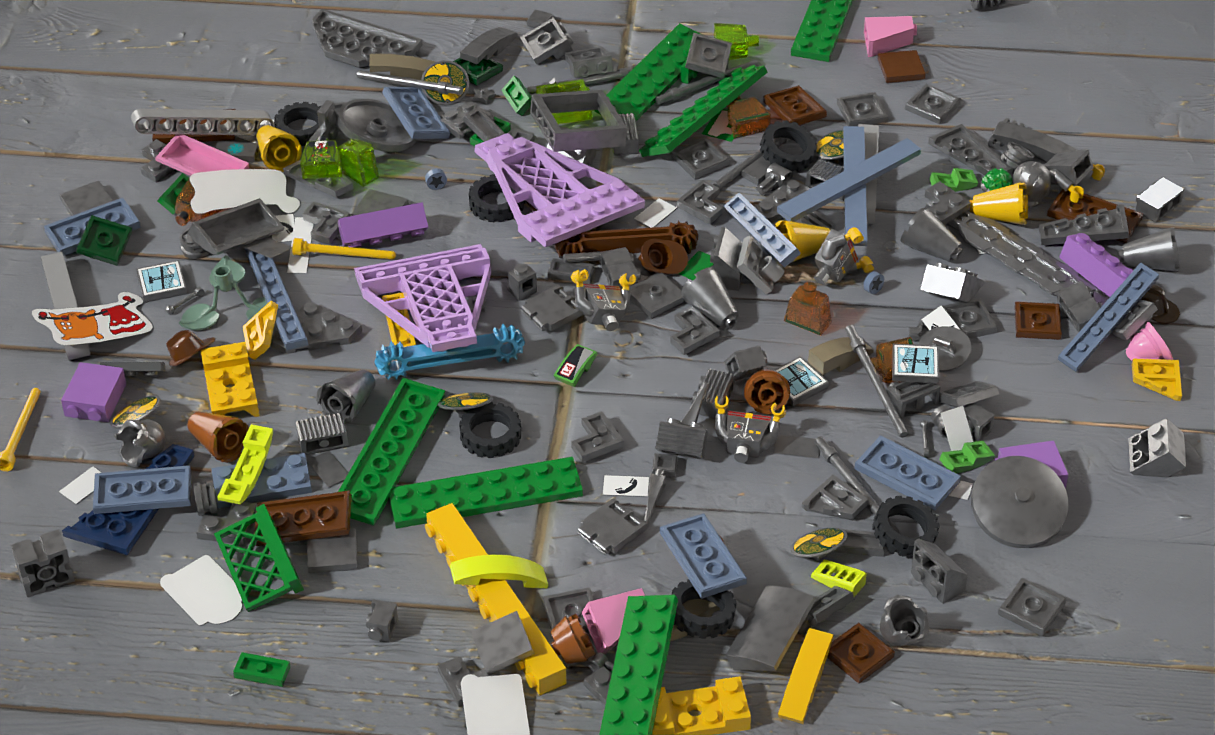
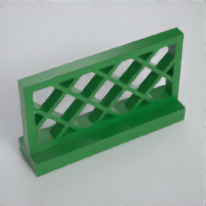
M265 504L256 507L257 513L214 533L248 612L292 590L295 594L304 590L273 518ZM255 522L258 523L255 534L245 532L248 525ZM230 534L237 535L232 545L224 543L222 538ZM242 537L252 539L248 549L238 547ZM257 541L266 543L263 553L253 551ZM235 552L245 554L240 564L231 561ZM250 556L260 558L256 568L246 566ZM266 559L275 562L271 572L261 569ZM243 570L253 573L248 583L240 581ZM259 574L268 576L264 587L254 584ZM274 578L283 580L284 586L276 590L270 589ZM251 590L261 591L259 598L249 603L248 596Z

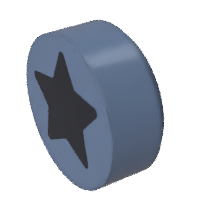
M432 169L426 174L425 181L430 189L438 190L446 185L447 177L443 170Z
M876 271L868 274L864 281L865 291L871 294L878 293L883 287L884 276Z

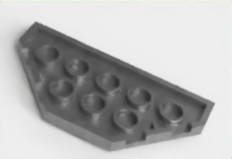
M321 9L312 18V25L325 57L353 66H368L370 64V54L414 56L423 46V40L329 10Z

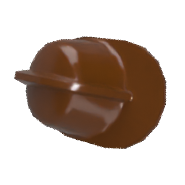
M649 239L643 244L638 260L641 261V264L647 271L652 273L678 274L687 266L688 256L684 247L677 242Z
M179 331L166 343L172 358L169 365L172 367L183 363L196 352L212 344L216 338L211 337L201 340L193 331Z

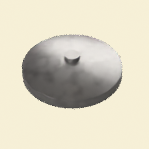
M355 99L342 105L337 118L339 128L351 140L361 141L359 143L362 146H369L379 151L397 152L409 149L416 143L417 139L411 138L387 102L374 99Z
M1007 456L991 462L980 472L972 488L971 507L977 523L992 539L1014 548H1031L1046 543L1059 532L1068 513V496L1061 479L1044 463L1025 456Z

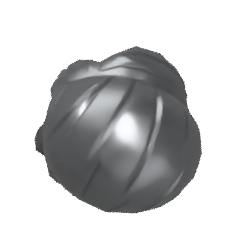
M1027 161L1020 164L1013 174V184L1026 183L1027 189H1023V195H1028V207L1033 208L1041 204L1043 198L1048 196L1050 191V172L1043 164L1035 161Z
M135 419L127 420L119 432L114 435L117 440L123 441L119 451L123 462L135 468L142 463V460L152 458L160 453L166 441L162 427L157 422L149 419L141 421Z
M896 595L893 598H889L886 601L885 612L882 614L880 621V632L884 639L894 646H903L910 642L916 643L923 640L929 632L928 611L924 607L919 608L908 596Z

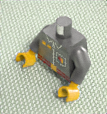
M1088 149L1058 153L1047 163L1043 164L1050 172V185H1059L1065 191L1069 190L1071 192L1070 200L1075 203L1079 201V198H1083L1084 189L1073 185H1077L1091 170L1093 171L1091 177L1095 180H1101L1105 173L1103 165L1092 164L1093 161H1091Z
M853 227L849 229L846 235L831 229L815 256V262L819 271L814 276V279L818 283L825 285L828 279L839 282L847 273L857 272L859 268H862L865 273H870L874 270L873 262L868 256H863L857 262L858 257L853 243L858 244L864 240L858 228Z
M584 269L581 272L579 270L573 272L571 279L577 285V287H574L576 308L585 315L589 323L604 325L607 331L616 330L621 318L625 317L629 307L631 296L629 286L636 282L634 274L630 276L629 282L626 279L627 273L620 277L619 283L623 287L620 289L619 286L583 283L589 277L588 271Z
M716 396L715 407L718 409V414H716L715 432L721 443L727 445V453L734 454V459L737 462L744 463L748 460V457H760L763 450H767L777 441L781 427L779 421L786 415L784 405L782 411L776 413L777 404H772L773 420H771V416L730 410L725 414V409H727L729 404L728 397L726 396V403L724 405H719L717 403L718 396Z

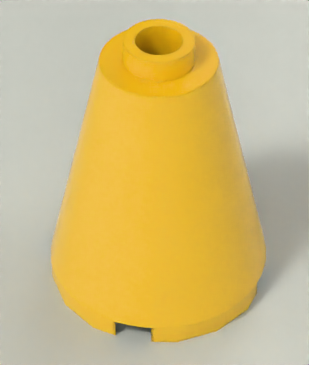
M270 125L262 126L258 130L257 141L262 161L266 167L271 170L284 172L283 168L300 160L302 147L294 135Z
M1020 182L974 195L973 200L969 201L971 202L969 210L975 215L989 219L1026 225L1027 221L1024 218H1028V195H1023V189H1027L1026 183Z
M786 220L778 221L775 224V227L800 251L801 254L794 261L818 253L831 231L827 227Z

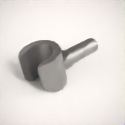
M920 320L917 328H909V339L911 338L914 341L920 340L924 326L922 320Z
M597 653L591 659L592 663L589 667L593 671H597L603 666L613 670L614 664L608 661V658L603 653Z

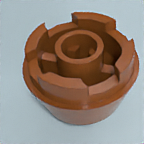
M761 369L754 373L747 381L744 395L748 404L755 411L762 414H772V404H777L776 410L786 405L790 396V386L786 378L777 371Z
M577 614L568 618L565 616L551 630L554 639L551 645L557 656L562 655L566 664L586 662L588 658L596 655L588 634L583 626L580 625L581 621Z

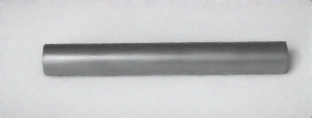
M600 252L563 255L564 263L600 260Z

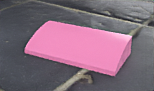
M176 134L155 158L156 161L190 176L200 172L249 169L248 162L183 134Z

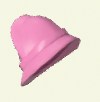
M1147 322L1145 328L1141 329L1140 333H1136L1130 339V343L1126 348V355L1131 361L1133 358L1173 360L1165 341L1150 322Z

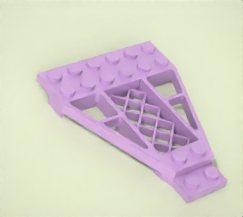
M507 133L475 145L474 152L487 162L490 170L496 175L518 224V232L530 242L537 240L544 247H548L642 209L645 206V200L620 179L558 152H553V150L523 137L514 139ZM561 166L566 167V168H568V169H570V170H573V171H572V172H568V171H566L564 168H562ZM587 176L603 183V185L588 189L578 179ZM510 187L517 193L513 194ZM526 200L537 211L522 215L517 203Z
M481 244L354 268L363 298L428 348L431 347L432 352H443L452 348L477 344L475 330L491 276L490 258L486 249L482 248ZM483 276L481 283L461 287L458 282L463 278ZM401 291L405 298L384 302L378 295ZM477 295L473 313H471L465 297ZM398 310H410L415 324L400 314Z

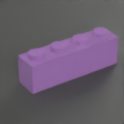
M421 202L339 218L338 227L343 247L359 248L362 243L369 242L370 245L382 243V239L390 238L391 241L403 239V235L411 234L412 237L423 235L424 231L428 229L424 205Z
M1084 233L1067 236L1059 257L1109 298L1133 272L1132 269L1124 266L1118 258L1111 256L1105 251L1104 247L1097 245Z

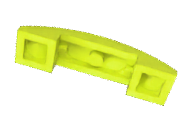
M250 425L243 440L244 449L230 479H225L218 494V500L235 504H242L254 488L266 461L274 432L272 428Z
M481 555L460 559L450 564L454 584L478 585L480 579L521 580L525 588L548 587L544 568L531 560L521 557Z

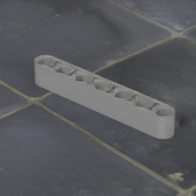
M137 109L131 115V121L135 129L141 134L257 135L258 130L262 126L270 125L275 127V123L270 115L263 110ZM141 119H146L144 123L138 124ZM162 119H167L165 123L159 124ZM187 119L184 124H179L180 121ZM202 120H207L206 123L200 124ZM227 120L225 124L220 125L221 121ZM243 120H247L245 124L240 125ZM267 120L264 125H260L262 121Z
M858 124V127H864L865 160L878 154L879 125ZM877 178L866 183L867 224H874Z
M57 252L41 256L54 309L78 308L63 253ZM88 343L64 345L68 361L90 356Z

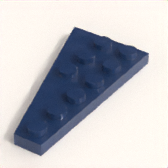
M172 444L152 460L153 463L146 469L188 466L195 457L194 450ZM159 509L94 514L92 510L90 513H84L78 517L79 521L72 527L68 525L62 530L63 537L128 555Z

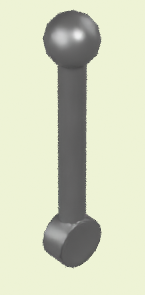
M197 287L194 293L172 306H167L165 309L166 313L172 314L174 309L195 296L203 295L204 289Z
M927 420L920 422L923 432L924 457H929L927 437L929 423Z

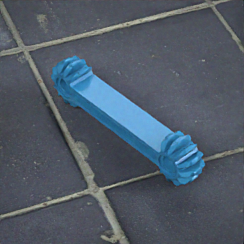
M502 324L500 329L494 327V333L476 336L477 344L452 348L443 352H432L431 347L428 348L424 344L403 347L401 342L394 345L391 341L390 346L382 344V350L376 351L374 362L380 375H385L387 379L394 376L397 380L399 375L406 377V371L491 357H496L499 362L505 359L509 363L510 358L517 359V353H523L525 340L522 337L521 331L515 329L512 324L508 328Z

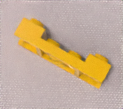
M240 342L202 349L201 356L212 414L225 415L226 413L245 410L254 417H259L246 343ZM229 384H234V385H235V386H233V387H225V386H227V385H229Z
M741 676L717 679L713 687L666 693L665 687H661L652 735H715L750 730L751 715ZM692 710H697L701 712V714L698 716H692L688 712Z

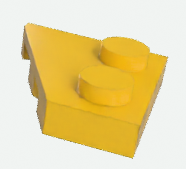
M270 301L243 326L248 357L254 360L261 354H264L271 344L278 304Z
M1133 358L1132 375L1134 383L1173 400L1181 401L1182 390L1179 360Z

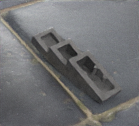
M503 27L491 29L478 36L460 51V58L478 64L482 59L488 60L492 55L498 56L517 37V32Z
M999 121L991 136L1005 145H1008L1009 142L1017 143L1046 162L1055 154L1077 150L1044 133Z

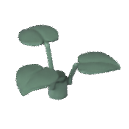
M224 255L214 267L209 277L211 285L214 286L213 305L210 307L208 304L201 303L191 306L185 311L179 324L189 330H204L212 327L219 319V314L214 311L217 308L219 289L223 292H228L233 287L235 288L246 307L250 308L246 312L248 320L254 317L267 303L264 297L255 299L253 304L247 301L237 283L244 279L246 275L245 269L227 255Z

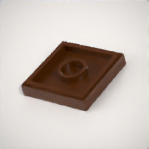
M917 50L878 53V62L886 83L925 79L926 73Z
M1015 302L1016 338L1061 340L1060 304Z
M858 622L831 643L827 658L857 683H861L894 658L895 651Z

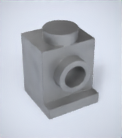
M517 264L512 271L508 272L509 285L507 290L519 301L537 292L536 272L527 264Z
M974 402L968 404L964 411L971 435L974 436V441H981L992 432L994 414Z
M373 599L371 602L372 613L368 614L366 620V627L369 628L368 636L375 641L390 642L398 622L397 604Z

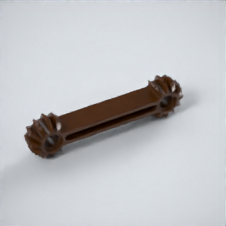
M678 220L676 224L670 222V225L667 227L582 232L555 243V250L559 258H563L564 254L603 252L624 247L627 248L629 253L634 254L641 253L642 246L647 240L661 239L679 243L690 254L691 250L696 249L699 235L694 225H688V222L680 223Z

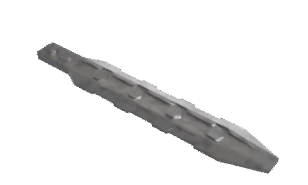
M929 201L926 204V208H930L935 204ZM966 211L947 223L959 230L967 243L995 257L1012 271L1029 278L1051 295L1057 296V292L1082 281L1085 286L1091 288L1096 302H1100L1103 306L1109 299L1106 294L1069 265L1062 264L1044 253V250L1033 243L1024 241L993 219Z

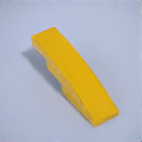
M812 628L808 629L785 690L778 717L801 724L804 723L817 683L821 679L834 637L833 634Z

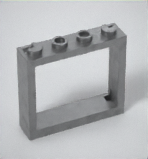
M603 90L532 95L531 115L553 152L622 147L626 145V137L629 135L628 126L624 124L622 117L618 115L616 108L611 104L609 97L605 95ZM598 110L608 126L561 130L551 113Z

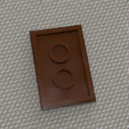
M799 85L763 96V102L782 120H787L789 123L796 122L798 125H802L827 117V111Z

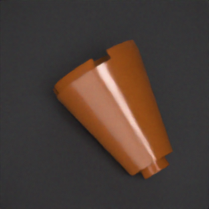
M198 411L191 415L187 425L188 430L215 459L228 463L241 456L242 452L240 451L244 447L243 440L249 427L240 418Z

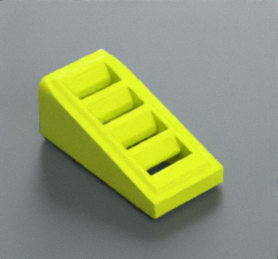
M824 559L811 574V578L830 588L838 586L853 592L855 597L866 584L867 573ZM825 568L829 570L826 574L822 573Z

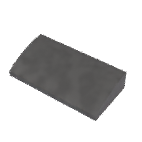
M259 198L192 222L188 234L203 249L211 254L219 255L281 232L285 227Z
M766 586L726 654L733 670L776 671L816 601L815 597L787 587Z

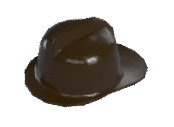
M1153 285L1140 299L1152 302L1158 310L1151 318L1156 322L1169 324L1177 321L1180 316V310L1177 305L1166 299L1165 291L1158 285Z

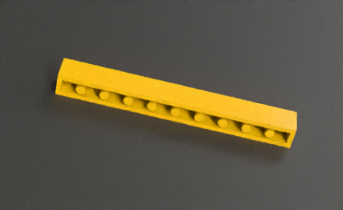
M453 503L426 513L427 524H425V530L430 538H434L438 551L441 554H445L449 567L451 562L460 559L488 555ZM480 579L478 585H465L472 602H477L484 619L488 618L490 622H493L510 613L518 612L534 654L516 662L515 665L519 671L523 670L525 673V678L530 688L534 687L540 696L567 684L566 667L506 580Z

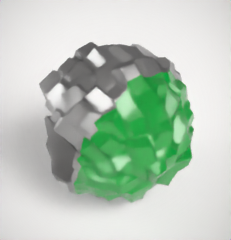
M995 168L982 178L980 187L983 192H988L1013 185V177L1003 168L999 170Z

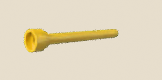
M294 238L292 254L300 256L307 252L391 260L396 258L394 251L310 244L304 241L303 238Z
M39 388L32 389L6 449L0 452L1 471H11L16 462L14 452L40 396Z

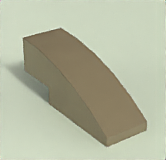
M843 337L827 341L810 349L808 363L824 375L833 369L841 372L860 361V358L853 351L850 345V338ZM865 343V350L869 356L874 352V349Z

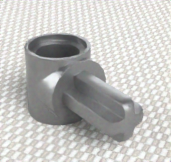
M772 163L766 171V179L756 189L760 195L767 194L773 188L778 189L789 179H793V172L776 163Z

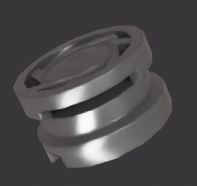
M1009 142L1007 145L1008 149L1000 157L1003 161L1006 159L1007 165L1016 169L1020 164L1033 160L1034 155L1023 146Z
M190 228L185 229L180 234L182 254L189 259H201L207 256L210 252L203 249L188 234Z
M213 480L206 481V484H200V482L193 483L198 515H205V512L218 513ZM209 489H210V492H211V498H212V504H213V505H210V499H209V493H208V490H209Z

